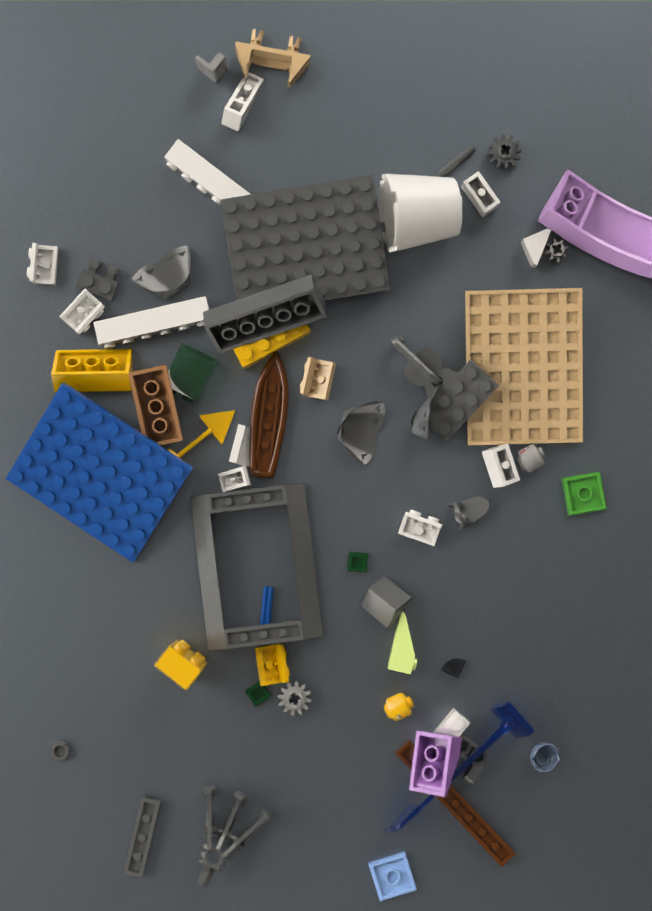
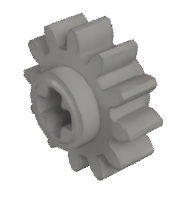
M296 680L294 686L287 682V689L281 687V691L284 694H278V698L283 699V701H280L278 705L286 706L284 713L289 709L292 716L296 710L301 715V708L309 709L305 703L311 702L312 699L307 697L311 691H304L306 684L299 687ZM294 693L296 696L299 695L298 702L294 703V700L290 701Z

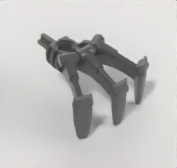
M204 786L202 789V794L207 796L206 826H203V836H207V844H203V847L207 849V852H201L200 854L204 859H199V862L203 863L204 867L196 883L206 888L214 871L222 872V869L219 868L220 865H226L223 858L230 859L229 853L234 848L237 852L245 846L243 843L253 835L252 833L261 824L265 823L267 825L269 823L270 825L273 822L271 814L267 810H262L259 812V817L261 818L249 830L246 829L239 837L237 835L234 836L233 832L230 831L235 822L236 813L240 804H245L249 800L248 795L237 791L233 795L236 804L230 817L228 816L223 828H217V826H214V813H212V796H216V793H218L216 786ZM212 836L220 837L216 848H212ZM224 840H226L232 846L222 854L220 848ZM213 851L220 855L217 863H211L208 859L209 854Z

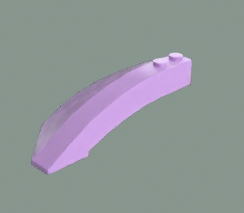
M567 170L545 204L538 222L569 243L607 263L632 273L652 278V217L612 199L570 170Z

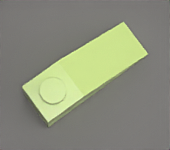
M402 612L399 615L387 668L411 674V671L416 669L417 659H414L415 653L405 612Z

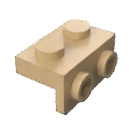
M308 357L304 365V377L300 383V394L328 401L336 363Z

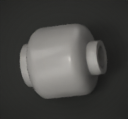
M530 444L518 451L516 459L523 471L526 470L531 473L544 466L543 458L546 456L541 447L537 448L534 444Z

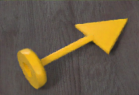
M235 410L198 415L209 429L178 454L171 448H167V450L180 458L211 432L222 445Z

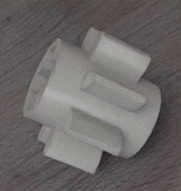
M554 238L552 245L549 243L545 245L548 250L544 252V255L550 257L549 262L552 259H556V262L559 263L560 256L562 258L567 257L564 251L568 247H564V240L556 242ZM557 247L559 249L558 253L554 254V249Z

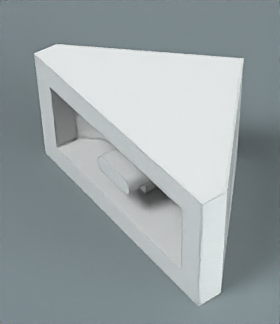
M547 228L524 238L520 242L532 268L538 265L551 229Z
M247 466L218 474L222 492L251 485Z

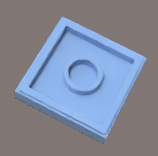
M405 851L368 862L380 901L417 890Z

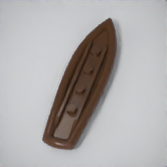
M278 351L273 353L261 371L256 384L251 409L249 474L260 479H269L275 476L288 413V380Z

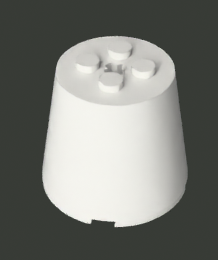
M382 174V179L384 180L379 182L378 191L380 223H384L385 232L382 233V237L389 252L412 248L460 234L463 200L454 178Z

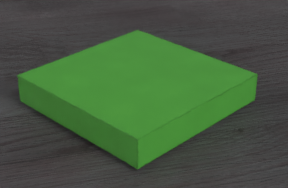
M600 472L561 478L568 516L607 509Z

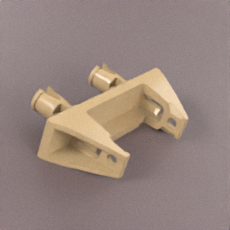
M256 29L252 30L250 44L235 42L236 54L245 79H247L252 63L263 67L289 70L288 87H291L310 66V55L298 53L301 38L297 37L294 45L293 36L289 37L287 51L261 46L264 35L262 30H260L257 38Z

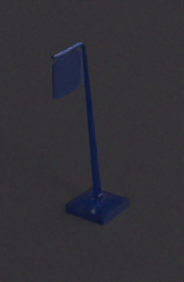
M509 701L495 704L490 709L501 721L500 727L454 771L451 782L505 732L508 733L510 731L515 738L530 736L535 731ZM430 794L420 805H409L389 825V828L384 829V832L399 831L437 795Z

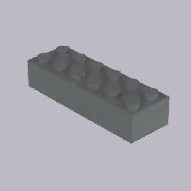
M312 274L203 312L204 328L219 354L327 317L325 301Z

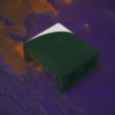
M182 343L168 370L173 395L178 392L183 395L182 399L190 403L193 400L198 402L199 396L218 362L217 359Z

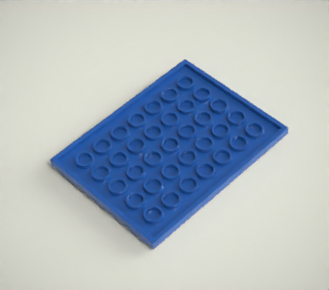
M64 382L59 387L5 479L129 561L134 562L192 471L193 466Z

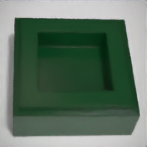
M349 552L347 571L367 572L368 553Z
M260 680L245 690L255 707L272 696L266 686H260Z

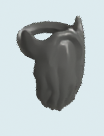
M475 496L461 503L453 502L448 507L454 509V517L461 524L458 529H464L469 524L483 517L489 509V501L483 497Z

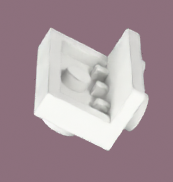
M32 243V248H29L28 252L31 264L27 268V278H29L31 283L56 285L59 252L57 246Z
M84 289L59 317L80 335L90 328V323L94 318L97 319L102 315L105 306Z
M410 510V513L405 512L398 534L435 546L438 534L442 528L439 519L431 516L425 519L420 517V512Z

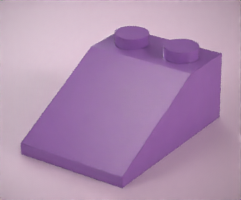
M417 731L409 790L446 797L460 756L462 737Z

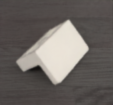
M238 424L229 462L249 467V427Z

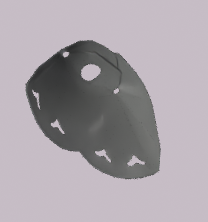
M188 246L177 247L164 254L158 263L145 265L134 274L131 280L137 286L163 299L174 296L191 283V258ZM171 257H173L172 262H166L167 260H170ZM154 269L152 274L147 273V271Z
M437 389L428 397L418 411L414 412L411 420L412 433L425 440L428 438L430 402Z
M373 401L348 408L344 411L340 421L337 439L347 452L362 465L370 461L377 447V433L383 427L386 414L383 401ZM378 405H380V412H378V410L375 409L376 407H378ZM379 419V420L376 422L377 424H376V426H375L373 420ZM371 440L369 448V446L366 443H368Z

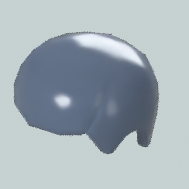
M542 742L535 745L530 753L532 766L539 772L553 770L560 761L558 756L559 749L551 743Z

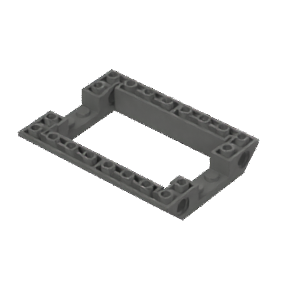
M305 483L190 497L208 650L240 648L323 636ZM287 504L301 620H286L279 623L246 627L237 626L225 629L211 513Z

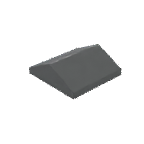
M384 576L368 589L361 607L389 629L413 598Z

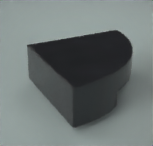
M449 660L440 670L459 678L466 660Z

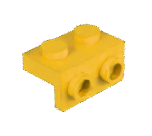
M271 644L255 647L260 686L289 682L290 671L286 664L287 651L284 645Z

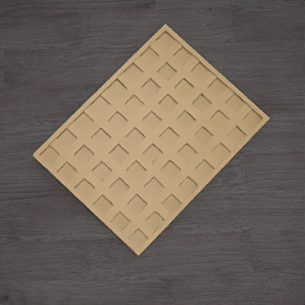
M582 288L465 291L466 364L472 359L499 384L498 388L467 419V445L583 442Z

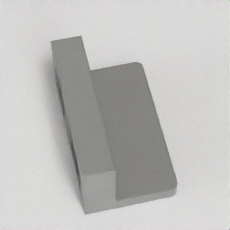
M218 52L210 64L198 55L195 58L198 70L215 83L227 70L225 56Z

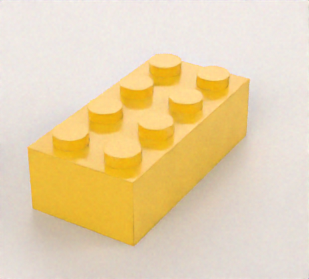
M177 639L167 648L155 666L187 690L206 666L207 662L205 661L206 657L198 651L194 653L186 641L183 639L179 641Z

